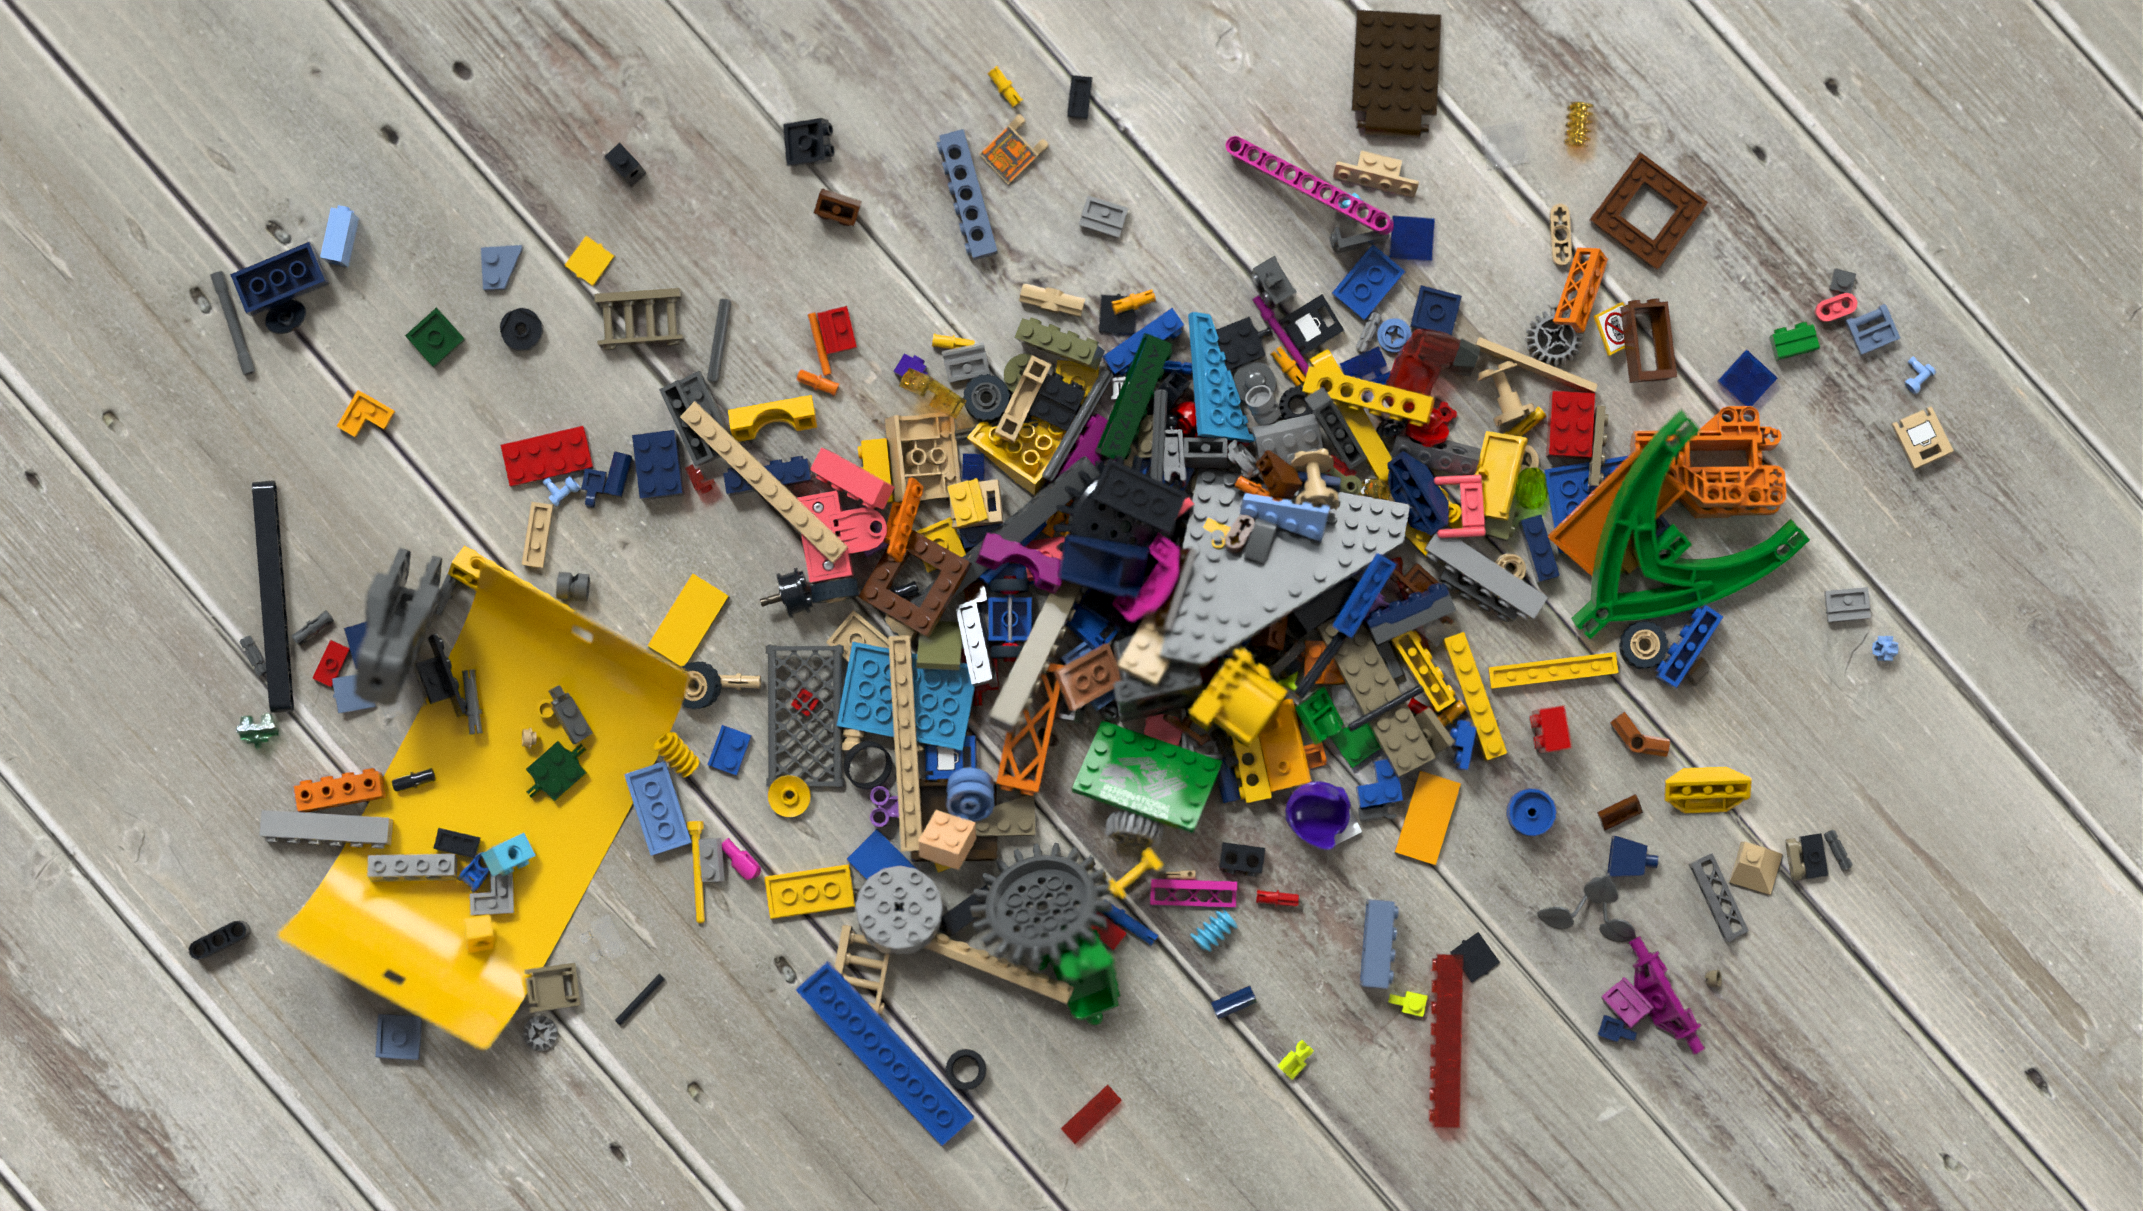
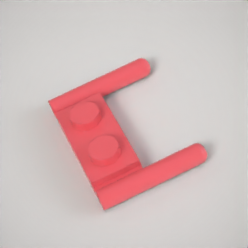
M1481 475L1435 477V485L1460 484L1463 528L1438 530V537L1485 536Z

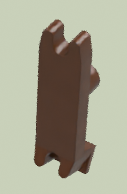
M1165 714L1162 718L1194 740L1198 746H1202L1212 740L1208 733L1198 735L1189 727L1193 721L1188 717H1184L1182 722H1179L1169 714Z

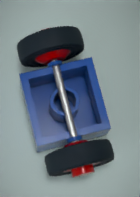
M1003 576V579L991 580V591L1002 593L1006 597L988 598L989 642L1006 643L1001 646L991 647V658L1004 659V662H1016L1024 646H1019L1014 641H1027L1032 631V598L1014 597V595L1020 592L1029 591V580L1016 579V576Z

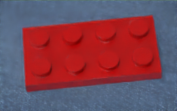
M584 426L500 445L510 487L585 470V468H594Z

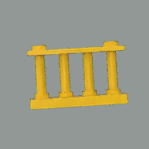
M1149 848L1141 853L1144 856L1141 859L1142 861L1115 883L1112 878L1108 880L1110 882V887L1108 888L1116 898L1119 895L1124 898L1126 895L1122 890L1147 869L1154 868L1157 870L1163 865Z

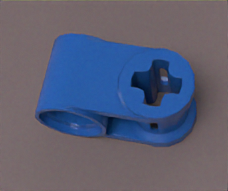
M479 853L457 878L471 887L473 893L490 874L489 868H483L480 864L482 853Z

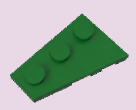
M1368 723L1353 732L1346 727L1330 736V739L1351 768L1381 748Z

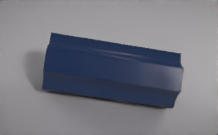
M614 451L604 493L622 497L632 460L631 455Z
M1226 759L1220 760L1222 761V767L1217 776L1223 803L1241 799L1233 767H1227Z
M1247 986L1211 1002V1005L1219 1020L1257 1003L1251 986Z

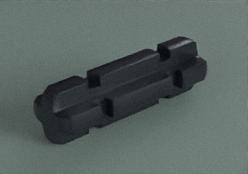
M1221 728L1213 730L1210 735L1213 741H1216L1215 745L1222 758L1226 759L1227 767H1235L1239 764V760L1236 755L1233 756L1234 751L1227 738H1224L1225 734Z

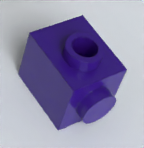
M905 353L894 369V374L914 386H917L918 383L922 384L928 375L923 359L916 355L912 358Z

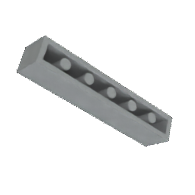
M1436 532L1424 549L1428 552L1426 554L1428 558L1435 562L1438 560L1446 564L1444 568L1453 574L1456 571L1463 575L1462 579L1472 586L1476 583L1482 587L1480 590L1482 593L1489 597L1492 595L1500 599L1498 603L1508 609L1513 607L1518 611L1516 614L1526 621L1528 618L1533 620L1548 598L1457 538H1439Z
M262 810L259 836L266 838V842H279V839H287V843L300 844V840H308V844L321 845V841L329 842L331 846H342V843H350L351 847H363V844H372L371 848L384 849L385 845H391L393 820L385 817Z

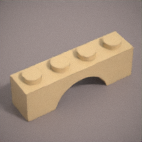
M1033 355L1031 356L993 435L1011 444L1014 443L1051 364Z

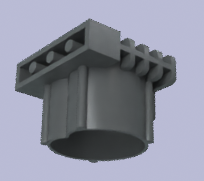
M1134 636L1114 643L1113 650L1117 667ZM1170 661L1157 686L1120 669L1118 671L1121 681L1114 683L1116 704L1121 722L1194 706L1203 694L1198 666Z

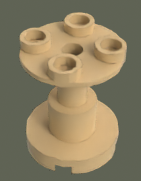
M1507 361L1498 365V370L1488 369L1478 373V381L1493 377L1500 397L1497 398L1502 414L1493 418L1496 427L1536 411L1533 403L1522 406L1517 391L1512 392L1504 372L1518 366L1513 361Z
M1327 449L1295 453L1291 466L1295 468L1297 474L1299 471L1307 472L1308 481L1304 485L1305 491L1296 498V505L1309 503L1315 508L1328 506L1330 507L1328 515L1333 508L1336 511L1339 508L1338 494L1334 490L1326 488V482L1320 477V473L1328 471L1333 466V457L1329 455Z

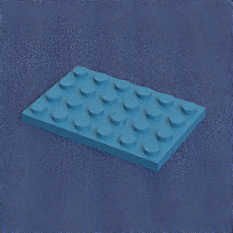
M852 642L836 726L894 737L889 648ZM912 653L917 742L963 750L975 687L971 684L968 665L960 662V670L917 668V654Z

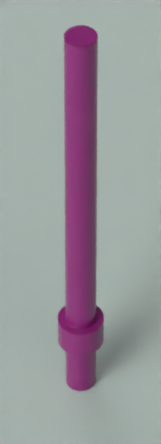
M1259 295L1256 296L1252 301L1261 312L1260 316L1265 322L1269 323L1306 376L1309 365L1275 319V313L1272 309L1266 306Z

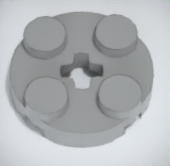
M1233 440L1228 445V458L1234 464L1238 463L1242 467L1241 472L1247 479L1256 478L1260 474L1258 468L1253 464L1256 462V459L1244 445L1240 443L1237 446V440Z

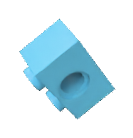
M524 833L481 854L493 877L500 873L503 877L513 872V867L515 866L520 869L530 864L529 859L536 856Z

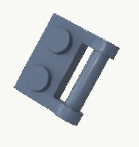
M1885 304L1860 317L1845 320L1846 327L1860 355L1900 339V335ZM1879 317L1884 319L1883 323L1859 332L1857 329L1858 326Z

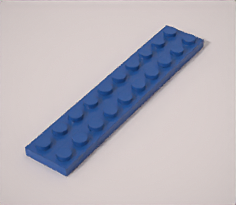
M828 960L796 988L797 993L942 1146L974 1118V1115Z

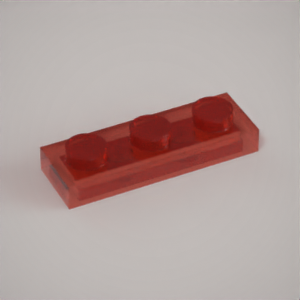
M1107 1084L1061 1127V1130L1076 1144L1115 1108L1122 1099Z

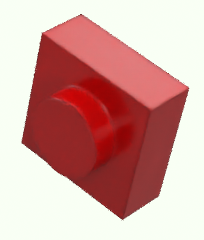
M804 687L797 694V697L804 703L813 696V693ZM815 697L808 703L811 711L819 702L818 698ZM795 698L791 706L800 710L802 704ZM803 708L800 711L806 716H809L811 714V712L806 708Z

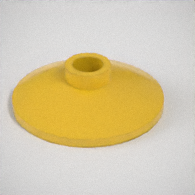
M793 775L777 778L768 790V802L771 808L777 814L784 817H795L802 814L810 803L811 794L808 785L802 779ZM792 791L794 796L788 797L786 792Z

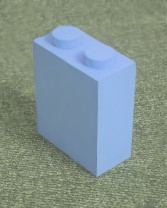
M338 205L337 209H330L320 258L329 264L349 267L359 217L349 207Z

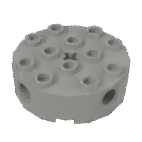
M896 866L884 868L872 875L860 889L856 904L859 930L867 942L882 953L897 955L916 953L929 945L940 929L943 914L940 892L931 878L914 868ZM896 909H903V912H896Z

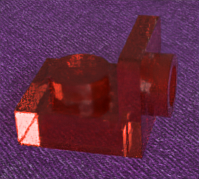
M693 464L685 468L697 493L701 491L702 494L713 490V485H716L714 479L702 483L701 480L704 477L700 468L695 469Z

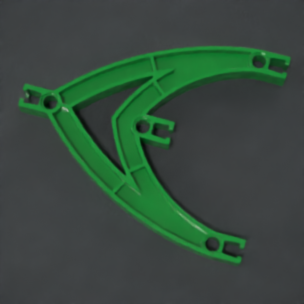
M1682 409L1660 428L1643 449L1626 475L1610 507L1595 556L1591 600L1571 618L1579 630L1582 629L1589 639L1594 637L1610 621L1656 618L1691 610L1722 599L1768 575L1788 561L1810 541L1805 532L1792 519L1764 542L1744 551L1716 558H1679L1692 546V543L1674 524L1670 525L1656 539V507L1665 475L1677 453L1701 431ZM1687 422L1688 425L1679 431V429ZM1675 435L1673 440L1667 441L1670 436ZM1629 536L1636 562L1644 576L1673 585L1651 590L1618 593L1621 566ZM1679 536L1680 538L1672 544V542ZM1784 545L1781 550H1777L1779 546ZM1662 550H1667L1664 554L1659 555ZM1604 608L1602 612L1596 613L1599 609ZM1591 619V621L1586 626H1584V624Z

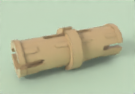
M737 673L736 675L718 674L721 677L720 682L723 688H736V690H742V688L761 689V675L744 676L742 673Z

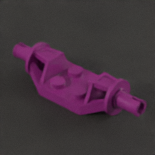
M1641 936L1634 938L1628 942L1638 958L1637 962L1632 965L1635 968L1634 987L1654 1007V1010L1648 1013L1655 1026L1675 1035V1040L1685 1039L1693 1055L1701 1052L1705 1047L1697 1036L1696 1031L1702 1025L1697 1023L1690 1007L1684 1009L1681 1001L1676 996L1670 982L1664 975L1668 969L1658 956L1660 954L1659 951L1649 952ZM1648 964L1650 975L1645 978L1644 965ZM1676 1020L1684 1030L1676 1026L1672 1021Z

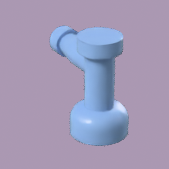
M1913 356L1908 363L1913 366L1919 375L1915 379H1907L1904 384L1910 392L1916 395L1921 390L1920 385L1930 375L1934 376L1936 371L1930 364L1923 366Z
M571 476L565 480L566 485L561 490L552 483L550 478L543 481V484L551 492L549 499L556 507L571 491L577 493L581 489Z

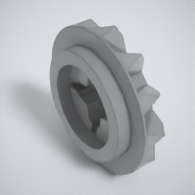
M544 1016L530 1019L523 1030L526 1044L533 1050L539 1051L550 1048L555 1043L558 1034L554 1022ZM535 1027L539 1030L548 1028L543 1034L545 1040L541 1037L533 1039L537 1033Z

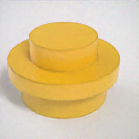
M543 699L537 704L536 712L541 719L551 720L556 716L552 710L551 702L553 700Z

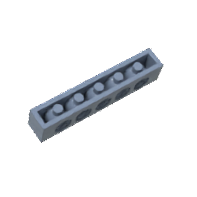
M964 129L939 135L940 142H936L939 154H944L946 162H943L942 165L945 175H950L951 182L948 183L950 194H955L957 200L953 205L956 216L961 215L963 223H959L962 236H967L968 243L965 244L967 255H972L973 261L998 254ZM958 150L961 156L959 159L953 160L949 157L950 152ZM963 170L967 173V176L963 180H958L955 178V173ZM965 190L972 193V197L969 200H963L960 195ZM969 211H975L978 217L976 220L970 221L966 218V214ZM975 231H980L984 234V237L980 241H975L972 239V234Z

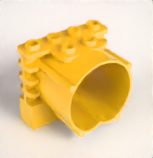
M1236 649L1233 652V656L1227 660L1210 686L1190 710V719L1207 732L1216 723L1249 747L1281 705L1288 691L1271 679L1270 671L1261 664L1258 667L1253 664V656L1244 649H1241V651Z

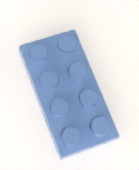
M663 761L624 774L650 855L652 856L692 843L666 762Z

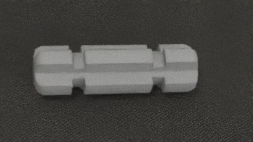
M1370 313L1369 322L1366 323L1360 336L1361 340L1358 341L1355 347L1356 350L1362 353L1367 351L1368 343L1371 342L1376 331V324H1379L1381 315L1378 313Z

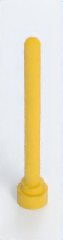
M704 821L686 822L687 830H689V834L692 836L696 921L702 924L705 921L698 839H700V834H702L704 829Z

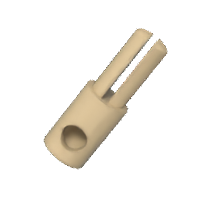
M1195 870L1166 872L1165 874L1166 879L1195 880Z

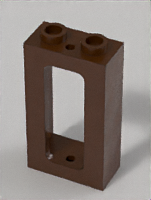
M1659 298L1648 299L1647 303H1641L1640 300L1628 301V305L1620 307L1629 383L1662 381L1676 378L1677 371L1668 301L1660 302ZM1648 314L1650 316L1656 370L1642 371L1635 315Z

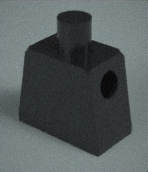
M620 142L604 156V159L631 187L647 174L639 162Z
M1175 370L1158 388V390L1167 391L1166 415L1191 384L1190 381ZM1154 397L1147 404L1151 408L1147 415L1154 414Z

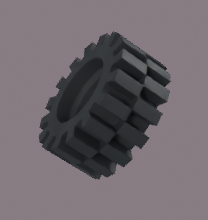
M1291 387L1281 396L1279 408L1281 417L1285 420L1313 414L1305 400L1307 394L1302 391L1303 387ZM1294 398L1303 399L1306 403V410L1301 414L1293 413L1290 409L1291 400Z

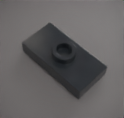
M1071 76L1067 118L1088 120L1093 77Z
M438 828L433 849L475 858L481 838Z
M1822 833L1799 836L1806 879L1828 876Z

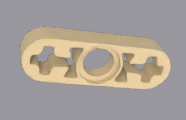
M1556 204L1549 213L1551 258L1555 265L1565 266L1572 258L1570 212L1566 205ZM1558 208L1561 209V212H1565V215L1561 218V224L1566 222V226H1554V223H1558V216L1554 215ZM1558 229L1564 230L1567 235L1566 239L1563 241L1557 240L1555 238V231ZM1567 243V247H1563V254H1567V257L1562 262L1560 258H1556V255L1560 253V246L1555 247V244L1564 245Z

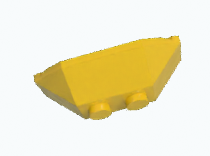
M1728 767L1683 768L1665 780L1664 800L1683 813L1727 812L1744 800L1746 801L1751 798L1752 779Z

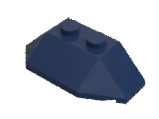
M1401 452L1388 462L1389 492L1395 502L1410 504L1407 519L1409 525L1429 535H1434L1438 530L1448 524L1449 502L1439 485L1434 484V477L1428 467L1405 452Z

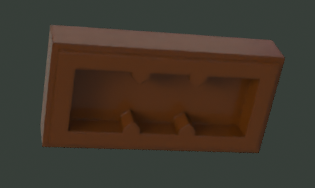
M1636 794L1597 812L1604 831L1643 813Z

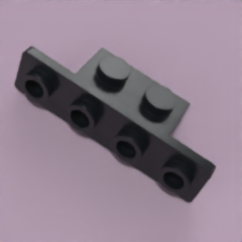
M437 633L428 637L434 658L415 665L429 703L433 704L450 698L456 716L460 717L466 714L467 705L464 698L459 694L458 680L455 677L453 678L451 662L444 654L443 640L440 637L438 638Z

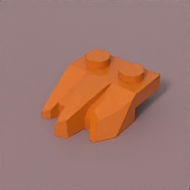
M1305 641L1304 677L1326 649L1323 641ZM1332 659L1315 684L1343 685L1346 683Z

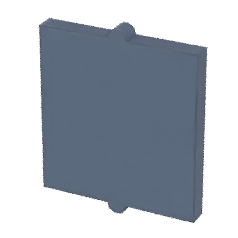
M355 675L332 679L335 693L333 698L336 699L338 713L376 707L375 704L365 702L354 694L356 687Z

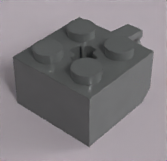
M1275 256L1253 268L1250 279L1256 289L1260 288L1262 290L1263 296L1261 297L1267 307L1271 306L1274 310L1296 296L1297 291L1291 285Z

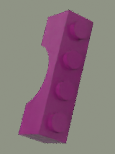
M987 533L975 563L992 570H996L1005 563H1019L1028 568L1032 573L1035 587L1053 594L1057 592L1062 581L1058 577L1060 559L1048 557L1035 549L1025 548L1018 542L1005 540L998 534Z

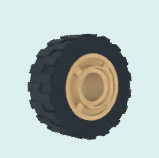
M856 578L824 581V583L810 586L813 603H833L859 596Z
M1643 621L1630 625L1623 631L1624 633L1620 637L1619 647L1623 660L1628 662V665L1631 667L1634 666L1637 669H1648L1659 664L1665 658V654L1668 651L1666 633L1653 622ZM1641 639L1648 643L1646 651L1641 650L1639 647Z
M697 661L686 663L684 666L679 667L690 676L682 703L684 707L700 709L711 706L713 702H716L717 697L721 693L722 684L720 682L721 677L717 673L718 671L711 664ZM695 681L699 683L698 690L694 686Z

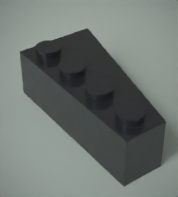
M1352 577L1347 580L1344 579L1326 593L1319 594L1311 599V602L1297 610H1293L1289 614L1287 627L1297 641L1341 610L1359 581Z

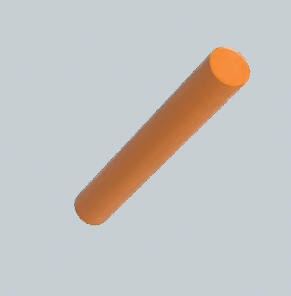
M816 312L809 313L807 315L823 376H827L832 373Z

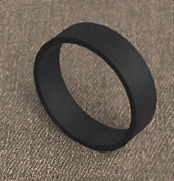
M864 741L856 744L848 751L844 759V772L847 778L860 789L870 790L881 786L889 778L892 771L890 754L877 742ZM871 747L883 750L886 756V766L883 773L877 779L868 783H859L851 778L850 764L858 752Z

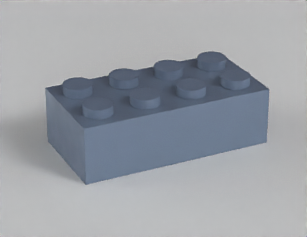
M1366 899L1360 972L1361 986L1388 988L1389 984L1393 983V971L1390 970V962H1394L1395 949L1391 948L1392 941H1396L1397 928L1393 927L1394 919H1398V906H1395L1393 901Z

